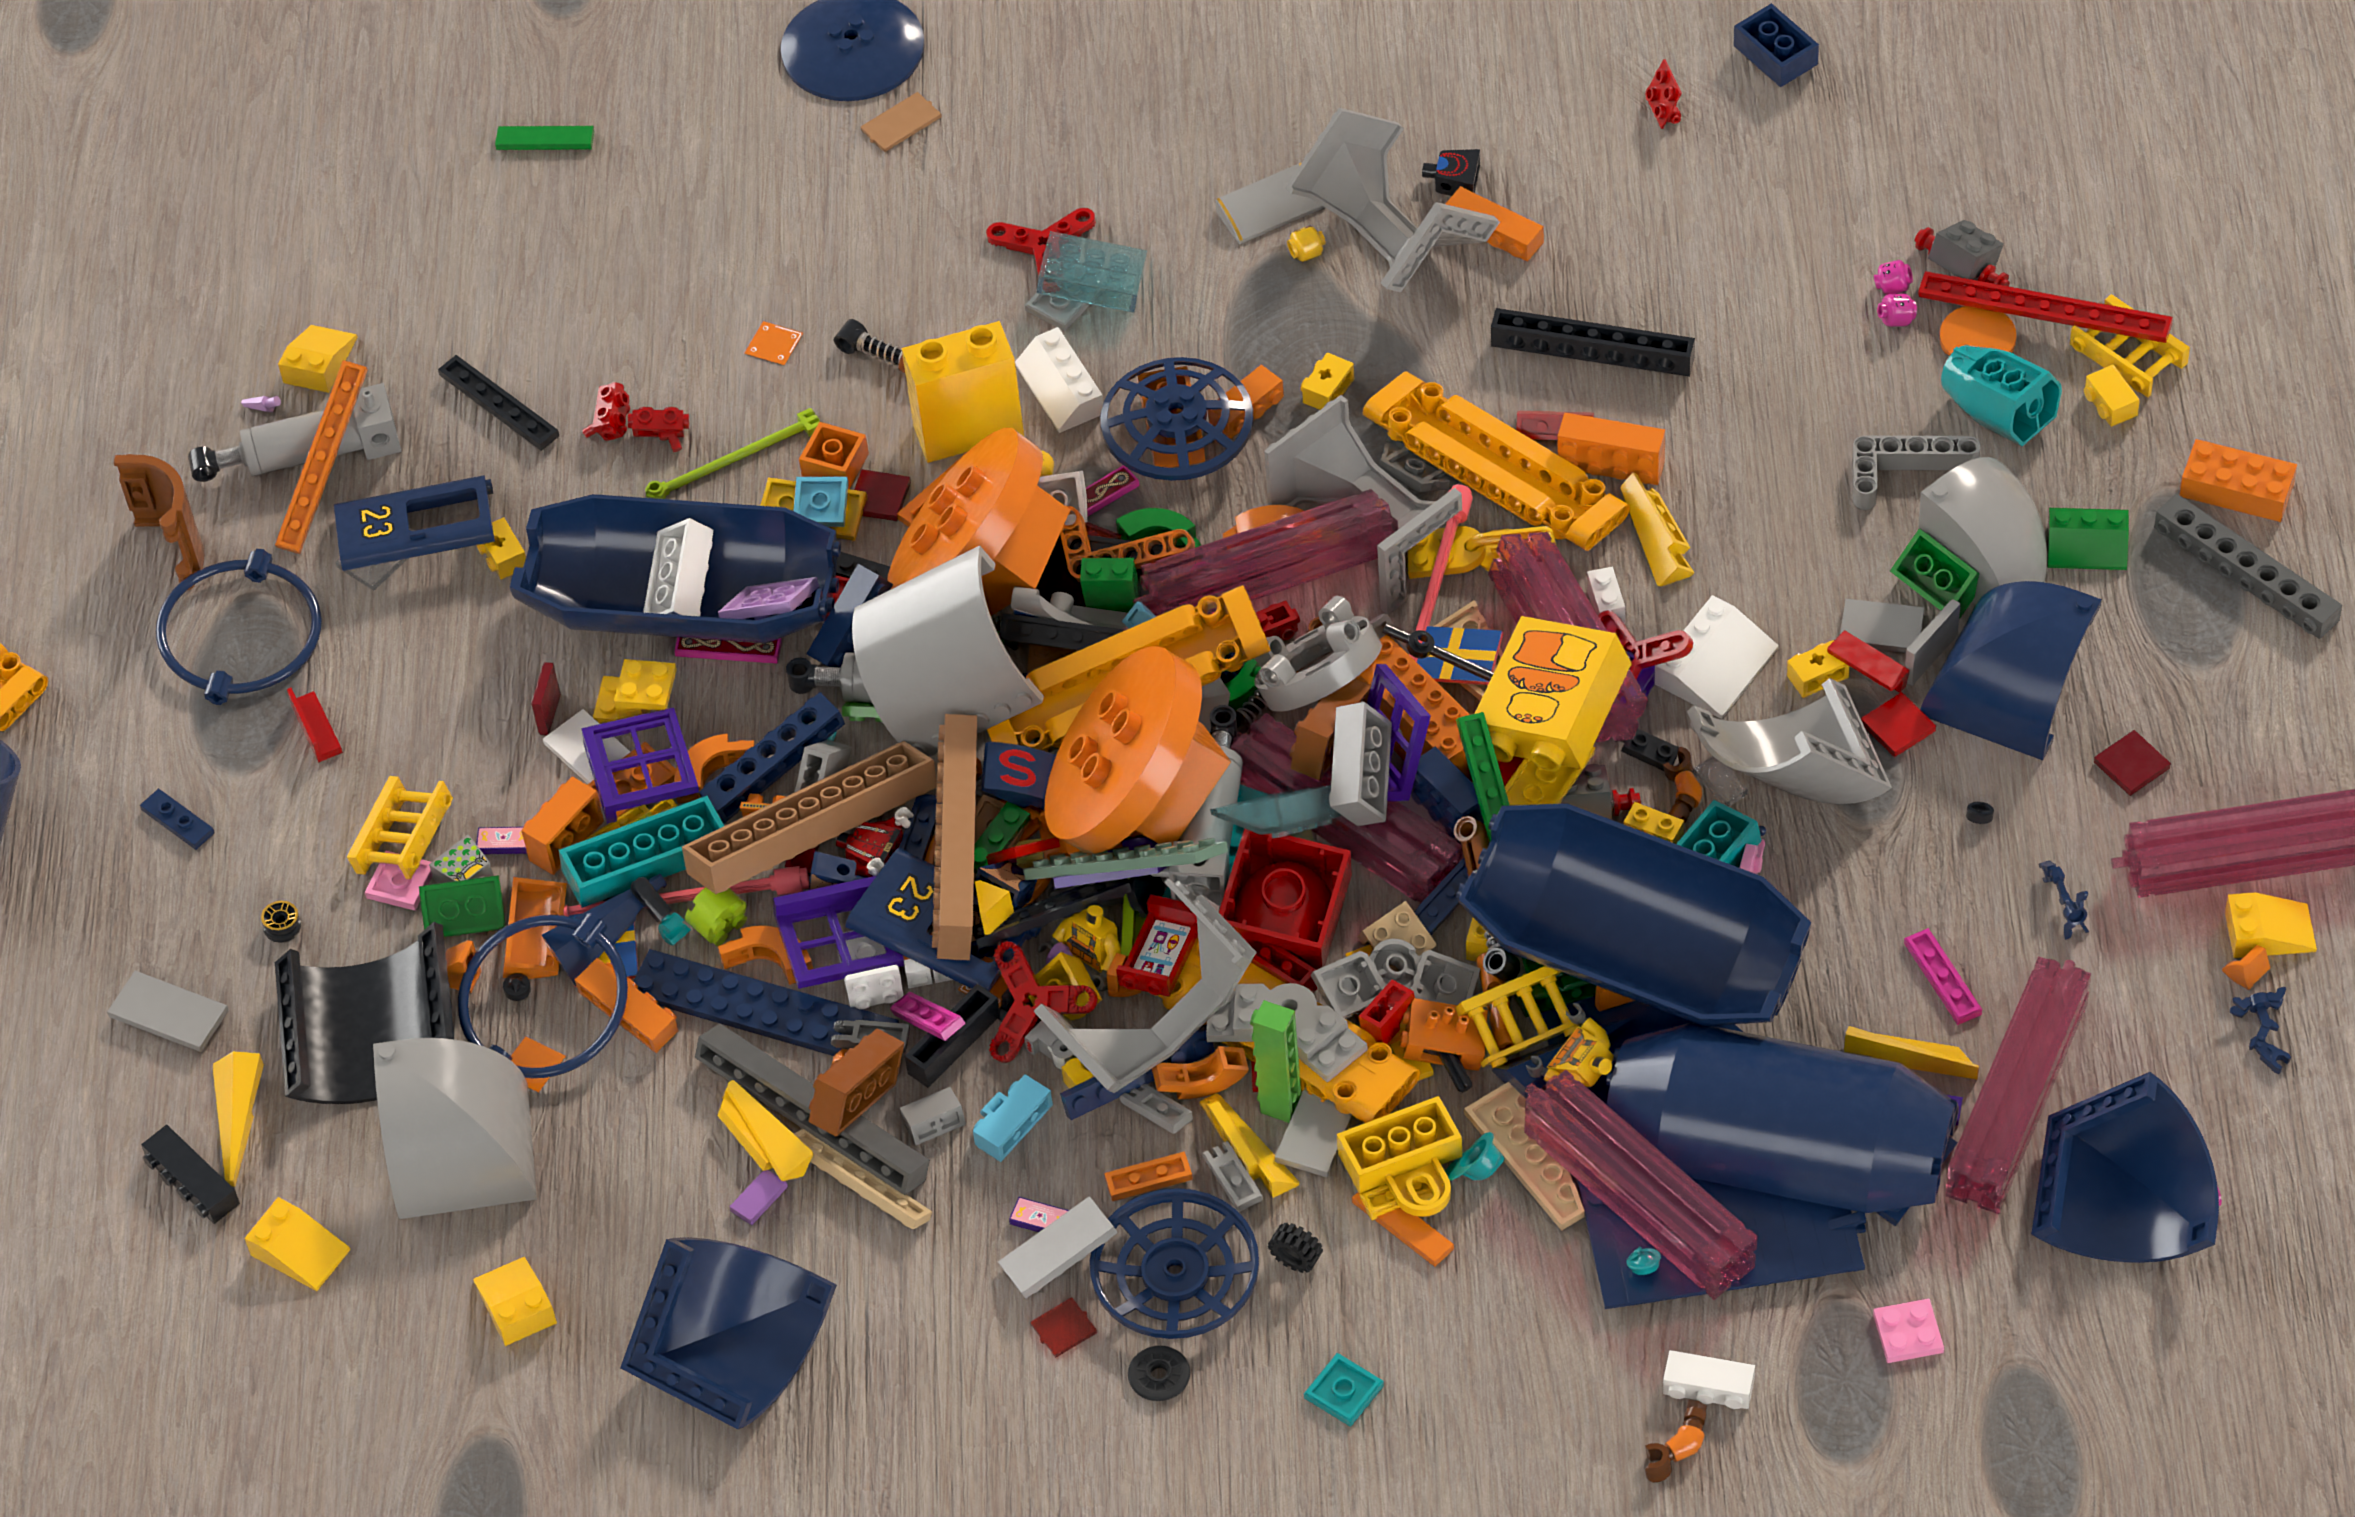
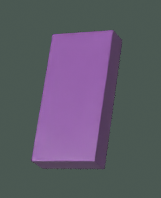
M769 1170L762 1171L730 1205V1211L750 1225H753L787 1189V1182L781 1181L777 1175Z

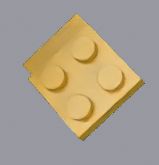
M624 659L620 677L603 676L593 718L599 724L647 714L649 710L660 711L667 709L677 671L676 664Z

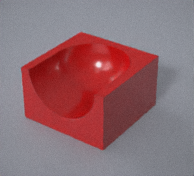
M1245 825L1219 914L1245 941H1258L1282 947L1299 955L1311 967L1318 970L1326 964L1352 877L1351 851Z

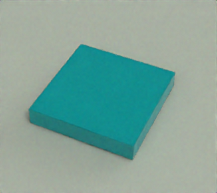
M1336 1353L1304 1392V1399L1351 1427L1383 1388L1384 1381L1341 1354Z

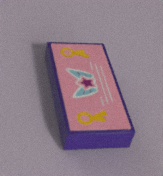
M478 827L476 845L483 854H527L521 832L523 827Z
M1018 1197L1009 1218L1010 1225L1040 1232L1069 1210Z

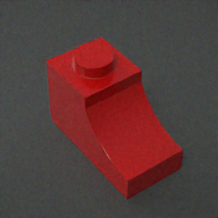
M1392 979L1359 1015L1360 1028L1371 1034L1376 1043L1388 1044L1400 1030V1023L1404 1013L1415 998L1414 991Z

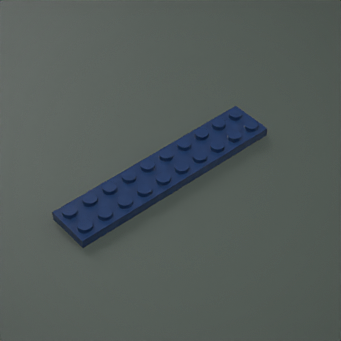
M649 949L633 981L639 991L643 994L645 992L651 994L657 1001V1005L661 1007H667L674 1011L834 1056L842 1049L831 1045L832 1036L839 1034L833 1029L834 1023L838 1020L855 1021L856 1019L899 1023L898 1019L850 1007L849 1005Z

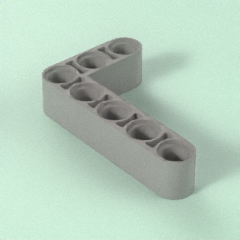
M1860 436L1853 443V503L1861 510H1869L1876 505L1877 470H1952L1967 461L1979 458L1980 442L1972 436Z

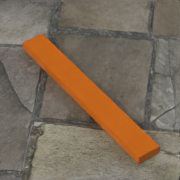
M345 360L341 363L275 543L277 548L301 554L368 369L365 366Z

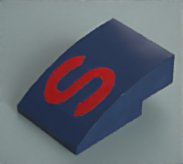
M987 742L985 743L981 790L1022 808L1032 805L1044 810L1046 788L1056 755L1021 745Z

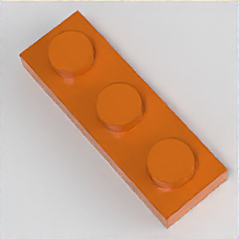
M1185 1151L1104 1173L1112 1202L1193 1180Z

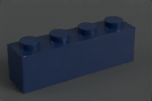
M858 564L806 654L829 668H841L845 653H854L852 622L855 607L889 591L893 583Z

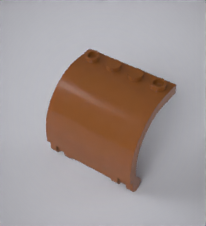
M115 455L114 466L118 467L120 473L119 481L129 511L133 512L135 518L134 526H161L167 542L173 543L178 541L183 560L175 567L179 583L193 573L203 569L205 556L203 544L178 472L167 462L153 456Z

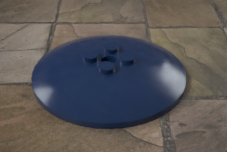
M818 0L805 7L792 19L784 32L781 42L782 62L793 82L812 95L835 101L865 100L895 89L913 74L924 52L922 26L916 15L898 0ZM850 36L857 37L854 40L847 39Z

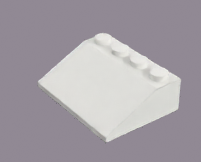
M1712 595L1684 629L1693 639L1691 652L1683 658L1655 665V685L1723 719L1779 649V645L1735 606Z

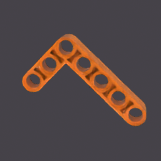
M1066 506L1070 509L1068 515H1076V521L1072 525H1065L1064 523L1060 532L1068 570L1078 582H1080L1081 575L1076 574V569L1081 564L1082 558H1126L1128 552L1135 550L1138 552V556L1134 560L1137 570L1191 555L1195 549V541L1186 530L1177 529L1091 552L1083 516L1072 506ZM1182 537L1188 539V543L1184 548H1176L1178 539ZM1075 539H1081V547L1077 550H1071V542ZM1154 545H1163L1160 554H1151V549Z

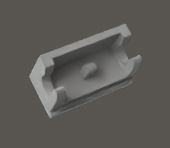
M951 1087L900 1107V1112L906 1121L904 1125L915 1146L966 1125L962 1106Z

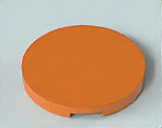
M1964 306L1954 310L1944 319L1940 328L1939 340L1943 352L1949 356L1953 353L1955 347L1959 348L1964 345L1995 348L2012 353L2016 345V328L2012 320L2005 313Z

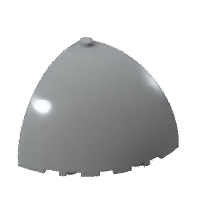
M1991 457L1967 461L1944 474L1921 492L1918 529L1924 530L1979 572L1975 598L1972 603L1976 605L1984 594L2003 584L2021 581L2045 582L2047 574V543L2041 517L2024 485L2002 462Z

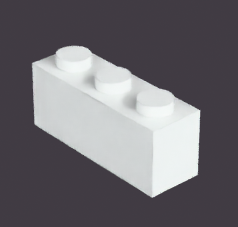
M1670 1350L1663 1379V1394L1675 1399L1688 1398L1698 1400L1703 1404L1716 1403L1726 1405L1732 1409H1749L1755 1379V1365Z

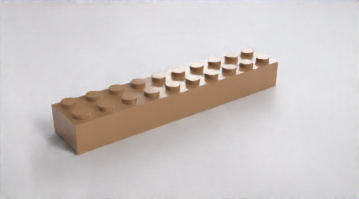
M945 714L944 725L939 724L937 747L938 761H942L937 762V782L942 783H937L936 786L937 803L941 804H936L935 820L936 824L940 825L935 826L936 845L940 846H935L934 854L935 866L939 867H934L933 904L934 909L938 910H933L932 948H937V959L970 960L973 927L977 715Z
M905 741L895 744L682 846L687 874L715 894L724 892L740 882L749 880L756 874L770 870L773 866L785 860L793 859L796 855L817 847L818 844L831 838H836L841 833L859 827L862 823L874 817H879L885 812L897 806H902L907 801L936 788L937 778L934 760Z

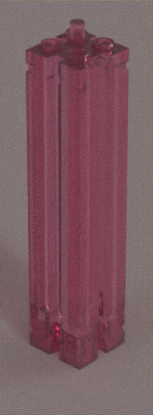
M1372 489L1361 492L1359 495L1354 494L1157 560L1154 564L1142 565L1143 575L1140 576V582L1144 591L1148 590L1149 594L1133 599V603L1135 605L1137 601L1142 602L1157 617L1183 605L1189 604L1196 607L1200 599L1210 595L1217 598L1221 594L1241 585H1244L1250 600L1253 601L1378 559L1377 545L1394 533L1391 527L1393 521L1389 504L1382 498L1379 499L1378 495ZM1217 608L1208 610L1207 615L1213 614Z
M1548 532L1529 533L1527 539H1523L1520 534L1501 535L1496 549L1500 558L1493 559L1488 576L1491 581L1495 582L1494 586L1516 624H1518L1521 616L1607 632L1557 546L1551 542L1552 538ZM1630 669L1595 743L1605 742L1611 736L1614 741L1631 740L1635 737L1639 726L1637 719L1643 715L1648 699L1641 692V687Z
M1265 713L1259 720H1255L1250 725V734H1242L1238 731L1233 739L1231 750L1239 754L1243 761L1241 783L1244 782L1249 788L1275 796L1277 807L1291 817L1307 814L1311 831L1335 847L1350 850L1352 859L1412 900L1418 901L1421 904L1463 858V850L1460 843L1451 840L1448 835L1398 801H1387L1385 822L1363 826L1355 825L1330 807L1329 802L1332 766L1320 780L1290 769L1292 757L1289 755L1297 736H1294V731L1281 722H1276L1269 714Z
M2355 789L2151 819L2144 823L2140 821L2129 823L2128 834L2124 835L2126 850H2122V857L2111 858L2112 869L2129 867L2130 887L2136 889L2138 898L2149 897L2150 894L2162 895L2354 866Z
M2038 956L2034 970L2031 972L1956 1147L1954 1157L1948 1166L1947 1179L1949 1180L1946 1185V1197L1966 1204L1968 1200L1978 1203V1208L2000 1214L2003 1202L2008 1195L2082 1019V1014L2088 1004L2091 973L2075 967L2076 964L2072 960H2066L2061 969L2060 963L2056 960Z
M1565 1070L1560 1075L1551 1077L1546 1083L1545 1091L1542 1088L1539 1089L1533 1083L1527 1086L1525 1091L1529 1096L1525 1101L1524 1133L1531 1139H1535L1544 1151L1696 1285L1704 1288L1713 1300L1729 1289L1733 1280H1740L1755 1268L1756 1255L1753 1251L1757 1249L1758 1236L1750 1229H1746L1740 1220L1580 1081H1576L1571 1073Z

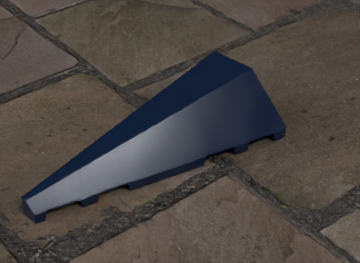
M1624 1017L1601 1027L1607 1032L1611 1042L1630 1028L1632 1021L1629 1017ZM1568 1039L1511 1059L1501 1066L1492 1068V1072L1504 1083L1509 1082L1527 1099L1548 1083L1544 1080L1543 1076L1533 1078L1529 1075L1526 1065L1531 1068L1537 1067L1532 1063L1531 1057L1538 1056L1542 1060L1544 1068L1548 1069L1547 1066Z

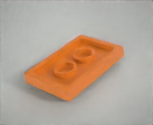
M643 742L640 745L643 754L656 751L647 742ZM636 749L622 759L637 756ZM667 760L646 765L653 787L674 782L676 768ZM641 766L612 772L619 795L647 789ZM594 780L587 784L597 790ZM632 808L616 811L617 818Z

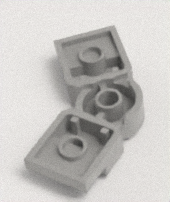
M1387 939L1376 945L1369 956L1367 953L1359 951L1313 971L1311 977L1326 1004L1346 1019L1355 1014L1359 1016L1392 979L1413 990L1417 999L1458 1005L1460 1002L1473 996L1481 968L1431 950L1425 951L1422 955L1418 956L1415 952L1416 949L1410 943L1400 939ZM1389 965L1396 966L1399 972L1391 970Z
M1294 983L1282 984L1271 990L1264 984H1237L1229 999L1207 1020V1042H1254L1252 1041L1253 1026L1250 1025V1020L1254 1010H1259L1264 1000L1295 1010L1298 1057L1327 1083L1368 1050L1367 1043L1348 1028V1023L1342 1016L1328 1005L1317 1006L1314 994L1308 988Z

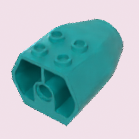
M1964 345L1953 349V353L1949 356L1943 367L1941 375L1942 387L1959 407L1981 426L2020 446H2024L2057 417L2062 394L2061 383L2049 371L2011 352L1995 348Z

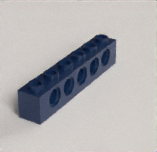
M819 692L816 696L808 699L804 706L794 714L789 715L776 729L768 732L754 747L747 749L742 757L733 764L728 765L714 780L707 782L703 789L699 791L701 798L708 796L721 821L725 824L740 811L741 802H746L750 793L761 794L802 760L804 747L827 740L844 726L845 722L840 711Z

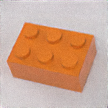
M572 776L558 788L557 793L549 801L541 806L540 811L524 824L521 832L530 862L554 876L561 868L559 850L585 840L604 822L597 790Z

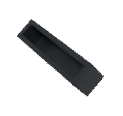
M976 984L950 1010L961 1016L966 1023L946 1041L927 1033L904 1056L908 1075L927 1088L1000 1017L998 997L979 984Z
M167 1124L141 1144L145 1154L142 1158L147 1166L152 1170L156 1168L168 1186L173 1184L177 1188V1193L185 1202L190 1200L201 1218L207 1217L215 1224L240 1204L235 1189Z

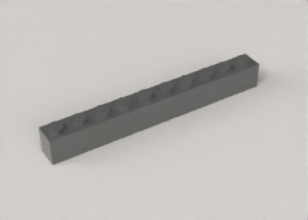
M722 1024L716 1025L698 1037L695 1053L697 1060L729 1081L735 1080L749 1094L903 1195H906L926 1181L930 1160L862 1115L838 1136H834L810 1123L811 1110H809V1104L815 1092L813 1084Z

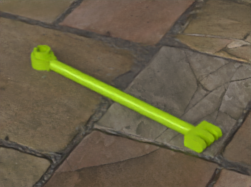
M808 408L797 413L799 422L666 483L665 481L649 482L645 489L646 498L665 499L671 491L804 430L810 437L820 419L815 415L812 408Z

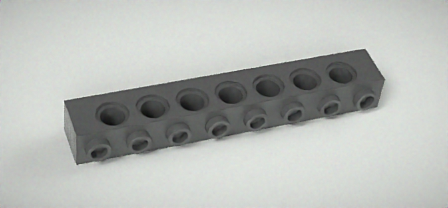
M2177 493L2156 511L2154 528L2160 534L2169 537L2178 543L2181 548L2196 555L2203 563H2207L2218 570L2222 576L2230 578L2240 585L2243 590L2249 591L2258 597L2265 605L2271 606L2286 619L2292 620L2301 626L2305 632L2321 639L2340 621L2341 603Z

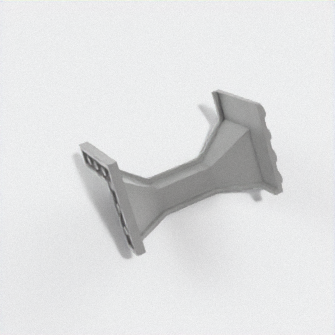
M1339 108L1333 114L1325 130L1319 135L1311 151L1305 156L1298 170L1292 175L1286 189L1291 194L1313 199L1352 224L1388 260L1390 270L1381 281V284L1386 289L1402 292L1432 247L1487 242L1500 223L1495 216L1438 202L1433 205L1417 228L1391 202L1389 196L1387 154L1404 128L1398 122Z
M1342 395L1333 401H1329L1324 408L1314 415H1310L1302 424L1288 431L1283 438L1276 443L1270 444L1264 451L1268 505L1296 507L1303 503L1348 505L1354 508L1388 537L1377 545L1380 609L1389 615L1407 601L1405 552L1462 510V493L1453 488L1437 501H1423L1415 497L1373 461L1350 424L1348 400Z
M1167 879L1164 883L1197 916L1202 979L1151 1029H1079L1068 1017L1043 1004H1040L1034 1010L1035 1014L1097 1080L1112 1093L1117 1092L1172 1056L1229 999L1257 953L1219 914V906L1183 885L1179 880L1174 883Z

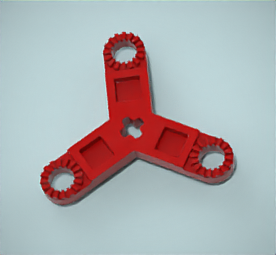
M1089 208L1076 209L1043 231L996 222L987 228V240L991 245H999L1009 250L1034 255L1040 285L1046 288V290L1052 291L1054 289L1056 291L1057 288L1060 289L1064 284V273L1059 250L1081 237L1082 233L1095 227V213ZM1081 217H1086V219L1088 218V220L1084 222L1077 221L1079 220V218L1082 219ZM996 231L1004 233L1002 236H994V233H997ZM1051 275H1057L1058 277L1056 280L1053 281L1046 280V278L1048 279V276L1051 277Z
M1005 941L998 945L994 954L995 962L1015 1000L999 1026L996 1036L989 1045L991 1056L1001 1063H1008L1017 1056L1025 1042V1036L1033 1029L1039 1018L1034 1010L1040 1004L1062 1015L1090 1013L1095 1009L1098 1002L1096 992L1085 985L1040 986L1022 949L1011 941ZM1008 949H1013L1015 952L1014 959L1011 962L1009 961V963H1005L1003 961L1004 952ZM1085 992L1088 993L1090 997L1087 1002L1088 1004L1082 1007L1078 1006L1077 999L1079 995ZM1030 995L1037 997L1034 1000L1035 1006L1033 1007L1026 1005L1029 1002L1028 997ZM1007 1041L1010 1044V1051L1007 1052L1008 1054L1001 1056L998 1053V1047L1002 1042Z

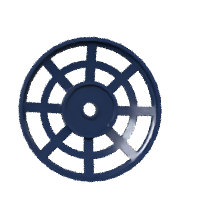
M1165 358L1141 365L1128 372L1115 383L1103 402L1100 414L1101 432L1110 453L1129 470L1153 479L1169 481L1188 480L1217 471L1227 465L1241 452L1251 435L1253 406L1244 385L1225 368L1196 358ZM1174 365L1197 366L1209 369L1211 372L1204 375L1191 370H1175ZM1160 367L1165 369L1163 372L1143 379L1138 384L1130 381L1152 369ZM1176 376H1188L1199 380L1190 387L1177 384ZM1224 376L1239 389L1243 401L1228 400L1223 388L1214 380ZM1166 377L1167 386L1156 391L1145 387L1155 380ZM1209 385L1218 394L1220 400H1205L1200 391ZM1120 388L1130 391L1124 402L1123 414L1108 419L1109 405ZM1137 394L1148 398L1145 408L1130 411L1132 402ZM1173 409L1182 410V412L1178 414H1173L1170 411ZM1222 409L1221 417L1215 427L1206 421L1207 410ZM1230 410L1245 411L1243 427L1233 442L1222 433L1228 423ZM1146 418L1150 429L1144 436L1135 428L1132 423L1133 420ZM1124 423L1129 435L1138 443L1130 455L1123 451L1116 443L1110 432L1111 427ZM1199 429L1207 433L1203 438L1186 444L1185 437L1194 434ZM1159 434L1167 438H1175L1176 445H1164L1153 442V440ZM1214 440L1226 448L1225 451L1211 460L1189 466L1188 452L1201 449ZM1146 449L1165 454H1177L1179 467H1158L1139 461Z
M1162 1189L1130 1200L1108 1218L1115 1229L1121 1225L1131 1236L1122 1247L1117 1263L1100 1261L1105 1243L1093 1250L1090 1255L1091 1281L1101 1305L1123 1326L1137 1333L1155 1338H1189L1220 1327L1233 1318L1245 1305L1254 1290L1259 1272L1258 1245L1253 1231L1243 1216L1224 1200L1192 1189ZM1172 1202V1218L1152 1222L1141 1229L1129 1218L1134 1213L1149 1206ZM1183 1202L1206 1206L1219 1212L1225 1218L1215 1229L1200 1221L1183 1218ZM1233 1225L1238 1228L1244 1237L1250 1252L1251 1261L1234 1264L1231 1249L1223 1238ZM1172 1228L1171 1238L1161 1240L1155 1244L1146 1237L1156 1231ZM1183 1228L1196 1230L1207 1237L1198 1245L1191 1240L1183 1238ZM1138 1244L1146 1252L1141 1266L1126 1265L1129 1254ZM1215 1244L1221 1250L1226 1265L1209 1266L1206 1253ZM1173 1265L1183 1268L1178 1274L1168 1272V1269ZM1099 1272L1116 1274L1119 1289L1127 1302L1115 1309L1111 1306L1103 1292ZM1250 1272L1249 1282L1241 1299L1231 1309L1221 1303L1230 1289L1234 1275ZM1125 1276L1142 1277L1146 1289L1134 1297L1127 1286ZM1225 1276L1220 1290L1214 1297L1203 1289L1209 1277ZM1155 1296L1161 1300L1168 1301V1313L1152 1310L1143 1304ZM1195 1297L1204 1304L1195 1310L1179 1313L1180 1301ZM1136 1309L1148 1317L1167 1321L1166 1331L1140 1326L1123 1316ZM1210 1310L1221 1316L1203 1326L1188 1330H1178L1179 1321L1196 1318Z

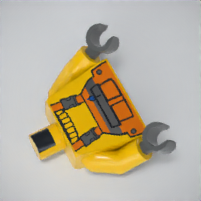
M1091 905L1080 913L1076 912L1072 916L1065 918L1053 932V939L1042 943L1038 948V952L1045 951L1047 946L1051 950L1056 943H1064L1070 948L1072 955L1101 973V975H1095L1091 979L1095 987H1098L1101 981L1099 991L1108 990L1107 972L1116 953L1121 954V946L1118 941L1115 923L1103 916V909L1100 906Z
M1573 1003V1005L1579 1011L1578 1014L1571 1016L1566 1011V1015L1572 1023L1581 1024L1582 1027L1575 1029L1549 1063L1548 1069L1544 1068L1542 1060L1538 1056L1531 1057L1532 1063L1537 1067L1531 1068L1526 1065L1531 1077L1538 1078L1543 1076L1545 1081L1565 1091L1580 1086H1593L1601 1075H1606L1611 1071L1614 1056L1609 1051L1611 1045L1607 1032L1593 1019H1587L1584 1010L1577 1003Z

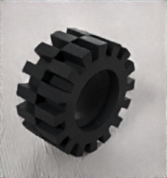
M1288 1223L1280 1224L1268 1243L1271 1255L1276 1256L1275 1259L1278 1262H1284L1283 1265L1285 1267L1290 1266L1291 1270L1296 1271L1298 1269L1300 1273H1304V1271L1306 1273L1310 1272L1323 1252L1322 1244L1317 1243L1319 1241L1317 1237H1312V1233L1309 1231H1303L1304 1228L1301 1226L1297 1228L1293 1223L1290 1225Z

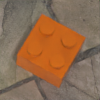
M819 422L799 457L802 477H847L849 481L848 489H850L869 455L866 435Z

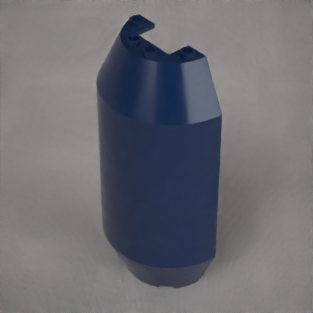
M592 494L531 509L526 526L529 541L528 553L524 567H515L510 583V591L516 600L571 630L769 643L826 620L835 605L833 594H837L839 590V578H836L837 557H840L841 542L836 540V530L785 507ZM689 518L713 529V544L709 554V567L705 577V591L701 600L700 616L644 613L658 531ZM817 577L819 587L811 594V597L802 602L801 606L796 607L791 612L780 615L773 614L761 620H754V617L746 618V620L719 617L718 611L747 586Z
M1568 803L1501 806L1498 815H1492L1488 829L1491 830L1488 849H1482L1478 859L1480 866L1477 873L1473 871L1466 884L1462 883L1460 885L1456 899L1505 951L1701 1026L1773 1022L1774 1016H1777L1796 976L1803 949L1808 941L1812 922L1763 876Z
M1693 1022L1626 1038L1622 1047L1615 1049L1613 1056L1615 1067L1614 1070L1607 1074L1606 1086L1610 1087L1606 1109H1602L1600 1115V1125H1604V1137L1656 1171L1862 1213L1933 1204L1936 1201L1941 1182L1942 1161L1949 1135L1953 1136L1959 1106L1956 1101L1902 1063L1715 1026H1701Z

